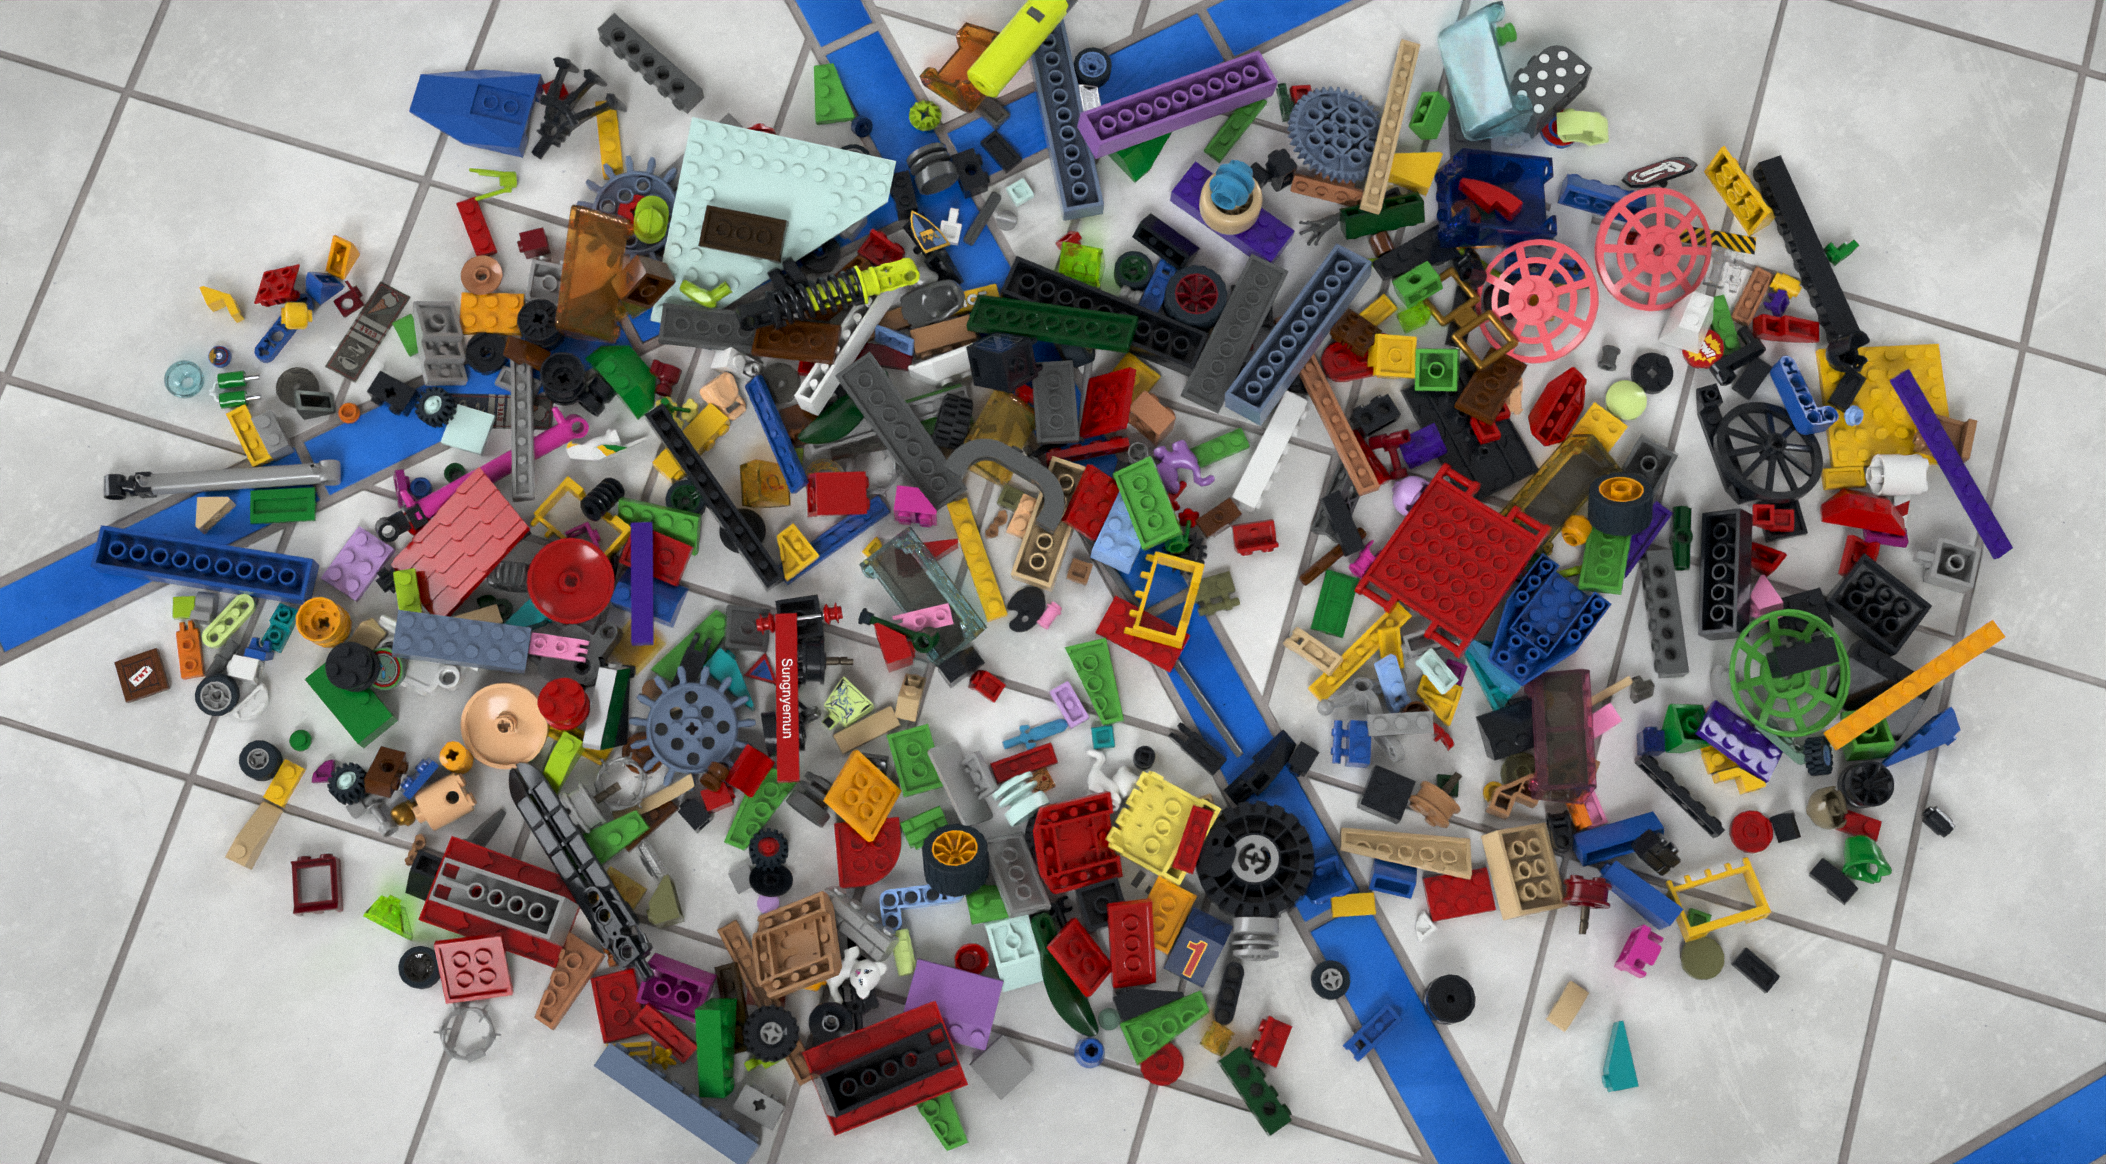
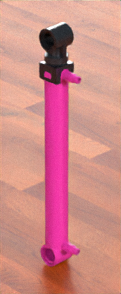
M553 407L552 412L558 424L534 437V461L575 438L584 437L589 430L586 420L578 414H570L564 418L558 407ZM575 422H580V427L577 430H572V425ZM512 449L480 466L492 483L512 474ZM475 470L418 501L413 500L406 489L401 490L400 494L405 503L402 508L406 515L400 510L389 517H382L377 520L375 531L379 538L384 542L390 543L395 541L399 535L412 529L409 522H411L415 529L428 523V519L437 514V511ZM385 526H392L391 532L387 534L382 533Z

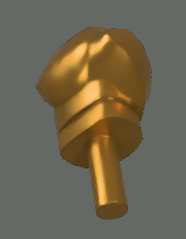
M406 800L395 806L390 812L392 820L399 826L412 825L416 818L412 808L418 805L417 801L414 800L411 803L409 800Z

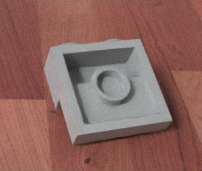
M542 255L539 256V259H532L525 300L546 299L557 307L567 308L577 267L572 266V262L560 260L559 263L551 262V257Z

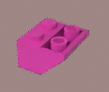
M897 485L894 504L895 521L902 525L918 523L921 527L930 528L932 525L937 526V510L920 489Z

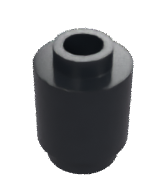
M1930 806L1922 813V822L1936 835H1941L1944 838L1955 828V825L1952 823L1953 820L1938 806L1934 808Z

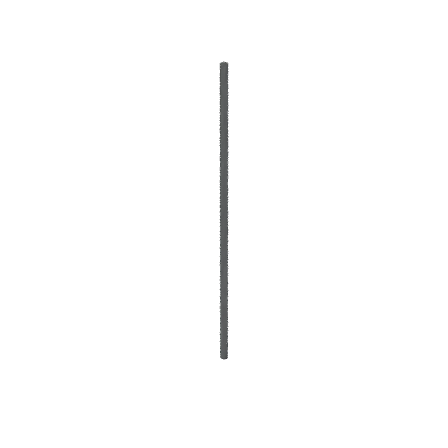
M1029 444L1023 447V451L1027 456L1034 452ZM1082 535L1091 549H1093L1096 541H1091ZM1102 563L1128 602L1140 608V603L1118 571ZM1178 659L1174 666L1175 670L1236 758L1244 754Z

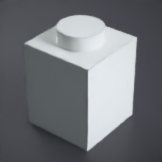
M233 655L232 660L228 662L227 673L234 680L259 685L264 663L258 659Z

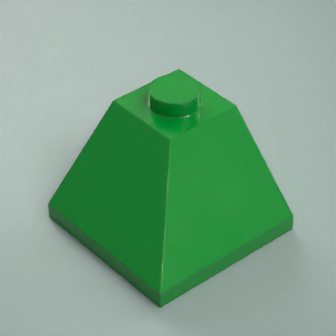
M1668 705L1660 733L1666 753H1685L1712 746L1696 734L1706 714L1703 705Z

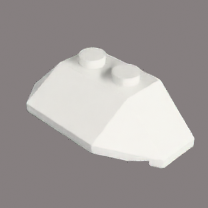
M971 344L908 366L910 377L936 388L951 386L954 381L960 379H970L972 373L966 347Z

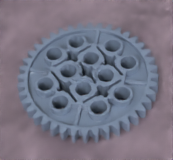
M1330 86L1328 90L1322 87L1320 91L1317 88L1314 92L1309 91L1307 95L1304 94L1291 110L1290 119L1287 122L1289 124L1287 131L1290 132L1288 138L1292 139L1290 145L1296 146L1293 152L1300 153L1297 158L1305 159L1303 165L1310 164L1308 170L1315 168L1316 175L1321 172L1323 173V179L1328 175L1331 182L1334 178H1337L1338 183H1341L1343 179L1348 184L1350 180L1356 183L1358 179L1363 181L1364 178H1367L1381 117H1377L1380 112L1373 111L1375 106L1367 105L1369 100L1363 102L1361 101L1362 95L1356 98L1354 91L1348 94L1346 88L1341 92L1340 87H1337L1334 91L1332 86Z

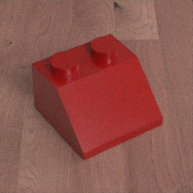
M880 623L874 624L875 634L889 673L913 665V658L916 656L912 641L907 642L905 635Z

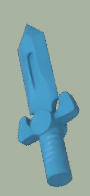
M1057 719L1032 728L1029 733L1024 732L1030 726L1022 725L1019 727L1021 735L1002 741L1004 749L1025 744L1027 750H1030L1036 746V743H1029V740L1038 741L1063 732L1068 727L1066 720Z

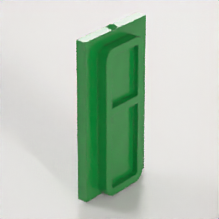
M315 487L250 491V524L316 521Z
M1326 570L1310 629L1343 639L1355 596L1354 591L1358 585L1359 578Z

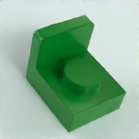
M1855 239L1849 244L1844 242L1838 248L1830 242L1824 248L1829 262L1836 266L1851 255L1860 245Z

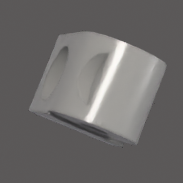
M199 591L195 598L194 610H191L190 619L197 624L210 625L217 616L218 594Z

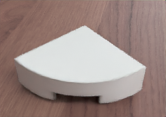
M1425 911L1420 914L1415 924V934L1418 941L1421 942L1438 929Z

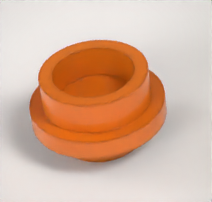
M345 403L339 409V418L344 423L352 424L359 419L360 409L354 403Z

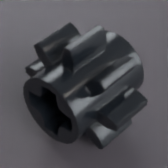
M384 567L377 572L379 578L375 581L385 593L389 590L393 594L396 592L393 575L395 569L393 567L390 570Z

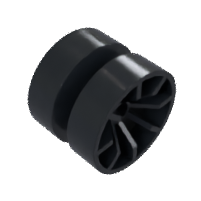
M1868 761L1846 767L1839 775L1837 789L1843 793L1846 804L1858 809L1876 807L1886 803L1891 798L1894 791V779L1891 772L1884 765Z

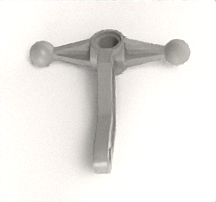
M1400 669L1403 681L1405 683L1407 680L1406 672ZM1356 678L1353 680L1352 685L1348 686L1346 690L1331 701L1328 699L1319 701L1317 705L1318 712L1323 716H1327L1333 712L1334 708L1355 705L1364 707L1366 716L1369 714H1383L1377 697L1382 693L1379 679ZM1394 735L1373 736L1393 762H1398L1405 758L1403 746Z

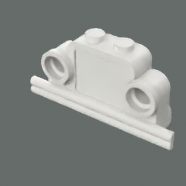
M382 614L378 621V625L389 631L385 640L379 644L378 648H392L397 620ZM404 658L406 662V676L400 686L407 688L409 685L415 688V693L424 697L427 694L435 696L441 692L442 688L447 691L458 690L469 670L473 669L478 672L480 668Z

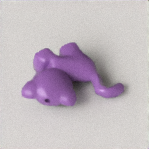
M1184 440L1173 443L1172 452L1167 451L1165 446L1153 450L1155 458L1161 461L1156 467L1166 491L1173 494L1178 493L1180 484L1178 482L1177 469L1179 468L1192 470L1194 483L1201 487L1208 486L1215 481L1213 475L1201 478L1198 459L1188 448Z

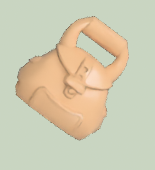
M724 372L700 389L702 399L708 404L712 403L729 420L734 421L746 412V403L738 394L739 389L731 373ZM735 401L740 404L731 413L727 412L726 408L730 407Z

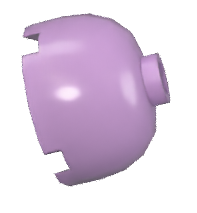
M1409 476L1401 481H1397L1392 488V492H1394L1392 500L1395 509L1406 517L1429 485V482L1418 476Z

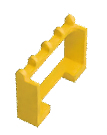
M569 476L534 512L535 518L530 522L532 527H535L540 522L549 529L544 535L547 539L553 534L560 539L567 537L547 522L544 516L567 492L571 493L579 501L586 496L584 489ZM606 512L601 519L620 533V536L604 552L610 561V556L613 553H617L626 544L631 533V527L617 515L613 517L610 513Z
M1155 551L1154 555L1147 554L1145 558L1147 561L1153 562L1150 573L1142 571L1140 575L1142 578L1148 579L1145 591L1137 590L1135 592L1136 597L1142 598L1139 611L1130 610L1129 612L1130 616L1136 618L1133 629L1125 627L1124 633L1182 649L1205 564ZM1157 563L1193 573L1176 636L1139 626Z
M1748 857L1742 858L1744 866L1732 869L1729 862L1725 863L1724 868L1726 871L1712 875L1709 868L1705 869V878L1692 881L1689 875H1685L1684 881L1686 884L1676 887L1673 886L1671 880L1666 881L1668 889L1666 896L1682 907L1677 892L1743 873L1757 906L1750 910L1690 927L1683 910L1676 918L1685 943L1705 937L1713 930L1743 921L1748 924L1765 919L1771 913Z

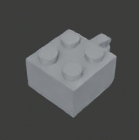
M1938 538L1931 543L1930 550H1927V552L1920 550L1915 552L1913 561L1924 565V583L1964 594L1973 588L1981 549L1949 539Z

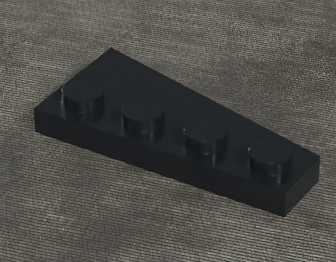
M1439 224L1376 259L1373 261L1372 266L1384 281L1404 275L1426 261L1431 266H1438L1444 264V262L1453 261L1461 257V255Z

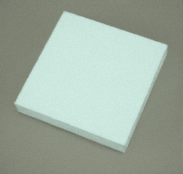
M457 404V408H453L457 412L451 415L454 418L452 421L449 419V424L446 426L441 443L482 456L496 416Z

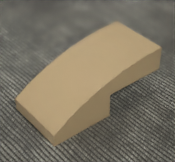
M1569 981L1546 1020L1565 1032L1577 1015L1589 992L1574 982Z

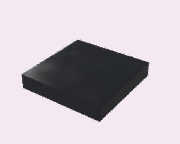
M1798 500L1788 503H1770L1765 501L1755 503L1773 504L1774 509L1794 510V531L1772 532L1762 529L1766 543L1803 536L1808 533Z

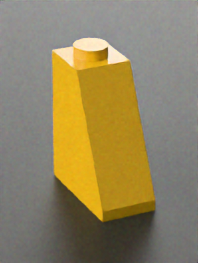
M1395 153L1388 182L1413 192L1418 191L1419 194L1426 196L1443 153Z

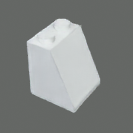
M1693 291L1674 304L1660 335L1659 342L1698 354L1713 320L1714 297Z

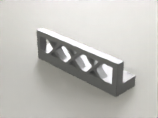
M1340 459L1325 496L1340 490L1352 517L1360 496ZM1353 486V492H1354V493H1353L1352 497L1350 498V497H1349V490H1350V487ZM1321 505L1310 531L1314 534L1326 535L1335 543H1339L1335 534L1332 533L1333 529Z

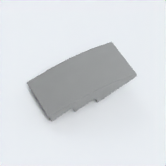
M414 301L413 313L416 341L425 386L466 385L468 379L463 364L466 357L461 343L463 332L454 301Z

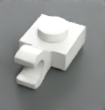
M950 208L948 221H941L940 231L951 245L958 246L962 224L957 223L959 209Z

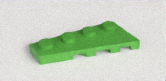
M626 497L619 499L618 517L625 523L631 525L633 522H653V531L694 547L691 555L696 556L698 554L702 514Z
M715 610L651 670L672 683L685 651L690 646L696 632L700 633V639L694 648L697 651L702 652L708 637L713 639L707 652L708 656L705 660V665L724 639L726 615Z
M1103 638L1065 647L1103 726L1124 722L1107 639Z
M635 810L591 830L589 834L584 833L582 835L600 863L604 865L649 830L650 827L641 814Z
M1200 990L1120 1023V1028L1136 1065L1141 1064L1207 1015L1209 1008Z
M950 1092L916 1105L947 1151L969 1143Z

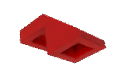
M1773 504L1752 505L1753 526L1772 532L1794 531V510L1774 509Z

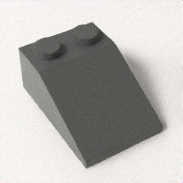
M1641 433L1619 472L1631 473L1646 479L1653 486L1655 496L1676 461L1678 453Z

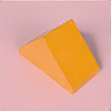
M334 235L325 271L342 280L346 279L360 256L355 245Z

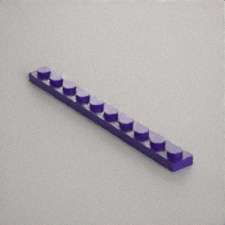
M1909 369L1902 371L1889 381L1993 559L2002 557L2013 549L2010 541Z

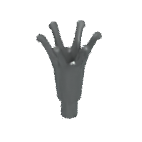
M1340 213L1331 214L1315 221H1299V224L1311 225L1309 229L1300 231L1299 234L1303 235L1313 231L1314 235L1307 242V245L1310 246L1312 241L1317 238L1314 242V245L1317 246L1325 232L1338 224Z

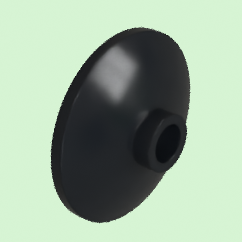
M783 865L779 869L777 866L774 867V871H770V868H767V871H763V867H760V869L754 867L749 875V883L751 888L762 896L778 897L791 889L793 876L790 870Z
M828 1001L820 1003L812 1010L809 1016V1029L812 1035L822 1043L851 1033L853 1028V1019L850 1012L845 1006L837 1002ZM832 1017L836 1022L831 1023L828 1018Z

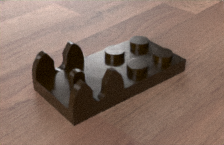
M707 205L698 246L781 264L789 222L783 219Z

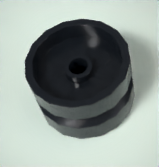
M791 256L782 262L787 275H784L778 267H774L767 272L774 288L779 289L783 295L786 286H790L794 290L797 283H801L805 287L808 280Z
M1448 974L1434 979L1427 985L1423 992L1422 1004L1431 1020L1438 1024L1451 1025L1464 1021L1471 1015L1475 1007L1476 996L1473 987L1466 979L1459 975ZM1446 998L1452 999V1003H1448Z

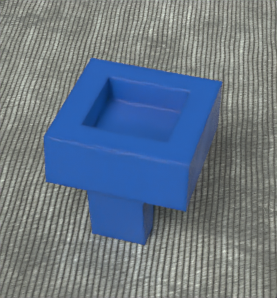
M252 637L249 647L245 649L244 656L263 661L273 660L272 641L265 640L264 646L261 647L259 645L260 638Z

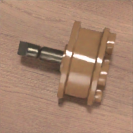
M1455 772L1442 789L1430 782L1422 781L1419 792L1416 795L1410 796L1409 807L1413 811L1425 816L1424 820L1430 826L1435 827L1438 825L1441 828H1447L1450 825L1449 820L1453 814H1458L1461 811L1459 805L1448 794L1462 778V775Z

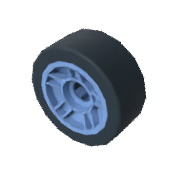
M1095 47L1080 51L1074 60L1077 82L1079 84L1097 86L1098 88L1105 85L1110 78L1112 68L1111 59L1108 54L1102 49Z

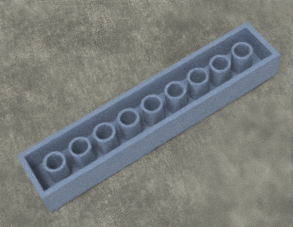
M1062 19L1028 60L1062 219L1067 221L1103 214L1104 202L1093 153L1077 127L1080 114L1084 110L1064 19Z
M1336 244L1225 393V407L1261 426L1369 279L1372 261Z

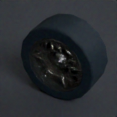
M424 946L412 947L400 958L398 965L399 976L408 986L426 989L439 981L440 973L433 949ZM418 964H424L425 968L423 971H418Z

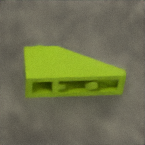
M570 731L563 732L543 771L544 776L557 795L585 750L583 748V739Z

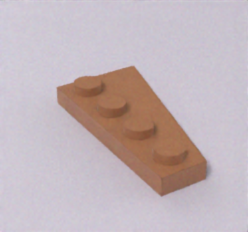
M568 932L564 949L560 952L559 961L555 971L553 970L549 986L545 990L534 1018L553 1031L606 957L571 932Z

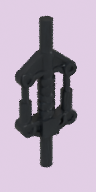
M847 937L848 949L855 947L856 944ZM861 955L857 960L862 961L867 958ZM850 983V994H852L850 999L852 1001L845 1002L844 988H842L841 984L838 987V991L843 999L842 1005L848 1009L851 1016H854L855 1031L862 1029V1015L879 1006V1001L876 999V988L874 987L870 990L868 998L862 1000L856 993V988Z

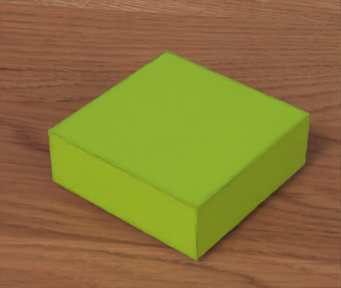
M196 596L173 597L172 618L190 619L191 610H194Z

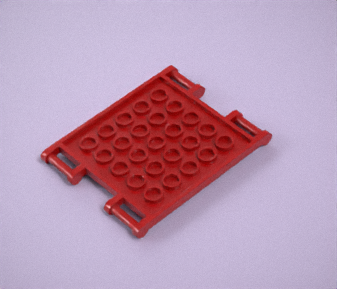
M1444 463L1360 580L1354 592L1358 595H1364L1380 605L1388 614L1392 613L1399 601L1432 622L1424 633L1425 638L1436 641L1453 652L1455 657L1461 659L1466 649L1540 544L1549 535L1552 527L1548 524L1543 525L1522 512V509L1516 505L1511 509L1507 517L1501 515L1473 498L1481 487L1480 483L1471 481L1451 469V465ZM1447 475L1467 487L1468 490L1464 492L1443 478ZM1517 518L1539 531L1536 536L1513 521ZM1369 582L1391 595L1390 600L1387 601L1367 588ZM1438 627L1461 640L1460 645L1454 644L1437 633Z

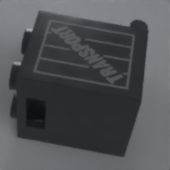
M995 331L967 346L966 349L974 386L1010 393L1038 377V372L1043 370V366L1035 362L1032 345L1038 342L1037 337L1030 338Z

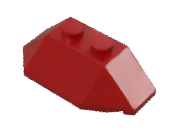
M1575 367L1569 368L1546 385L1528 415L1531 434L1543 446L1564 442L1584 408L1587 379Z
M1843 488L1820 506L1821 522L1905 536L1906 534L1904 518L1886 496H1876L1873 493Z

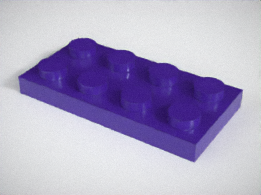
M1717 700L1710 704L1696 732L1707 743L1765 783L1769 782L1783 753L1762 733Z

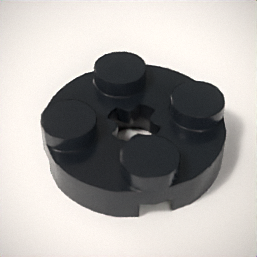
M832 238L819 247L825 253L821 257H818L812 251L800 259L803 267L811 272H831L840 260V246Z
M479 333L473 336L467 343L466 360L474 371L482 375H489L499 371L509 359L503 355L506 344L497 334ZM484 349L487 351L492 350L490 357H482Z
M1646 353L1639 356L1633 364L1631 379L1645 393L1658 394L1670 385L1673 379V368L1667 356L1658 353ZM1653 369L1657 374L1654 378H1651L1647 371Z

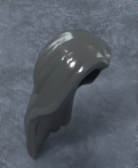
M948 279L931 282L901 296L900 305L902 306L903 318L908 320L907 323L911 325L912 330L935 324L959 311L964 305L965 295L962 287L954 280Z

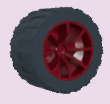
M1192 265L1183 267L1171 276L1166 286L1163 301L1164 314L1169 318L1201 331H1210L1216 325L1226 306L1227 290L1225 282H1223L1219 274L1215 273L1212 269L1206 268V266Z

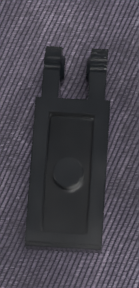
M697 632L690 646L687 647L679 665H683L686 670L687 682L697 681L713 640L708 637L702 652L694 649L700 639V633ZM677 672L670 687L680 684Z
M1180 722L1177 727L1189 737L1187 741L1184 742L1178 735L1172 732L1168 737L1213 777L1227 759L1195 731L1192 732Z

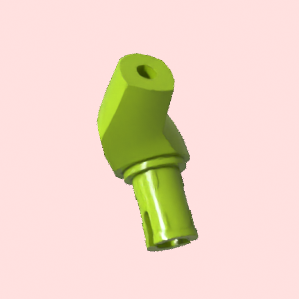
M683 280L679 287L680 292L688 298L709 308L717 307L718 301L733 293L726 281L711 291L700 288L688 280Z

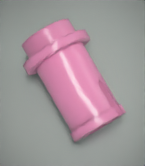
M1055 602L1047 604L1048 608L1040 619L1037 620V623L1047 630L1057 615H1061L1060 611L1062 608Z

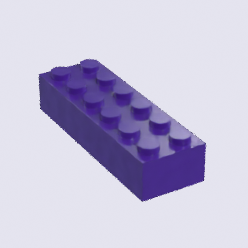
M1195 161L1172 190L1170 201L1250 257L1253 254L1274 264L1292 241L1295 231L1262 207L1259 217L1253 226L1242 233L1227 235L1211 229L1200 214L1199 200L1205 182L1213 173Z

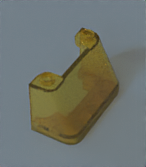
M994 390L963 444L976 439H993L1010 447L1014 445L1022 450L1031 432L1033 433L1036 430L1034 408L1011 392ZM980 461L969 469V471L1001 488L1005 482L1007 484L1010 482L1014 474L993 461Z

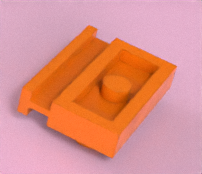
M1576 784L1567 787L1563 799L1578 832L1591 826L1592 822Z

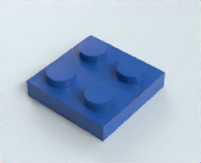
M429 757L426 760L422 759L415 766L417 771L411 777L408 775L401 782L400 786L402 788L399 791L410 800L439 765Z

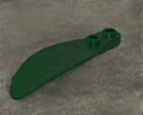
M846 394L830 405L798 435V439L809 444H825L836 441L849 434L863 420L864 416L849 395Z
M1047 913L1036 914L1031 920V928L1040 950L1041 972L1048 997L1057 1013L1072 1029L1088 1037L1096 1036L1099 1031L1098 1024L1088 998L1085 997L1046 948L1058 934L1054 922Z

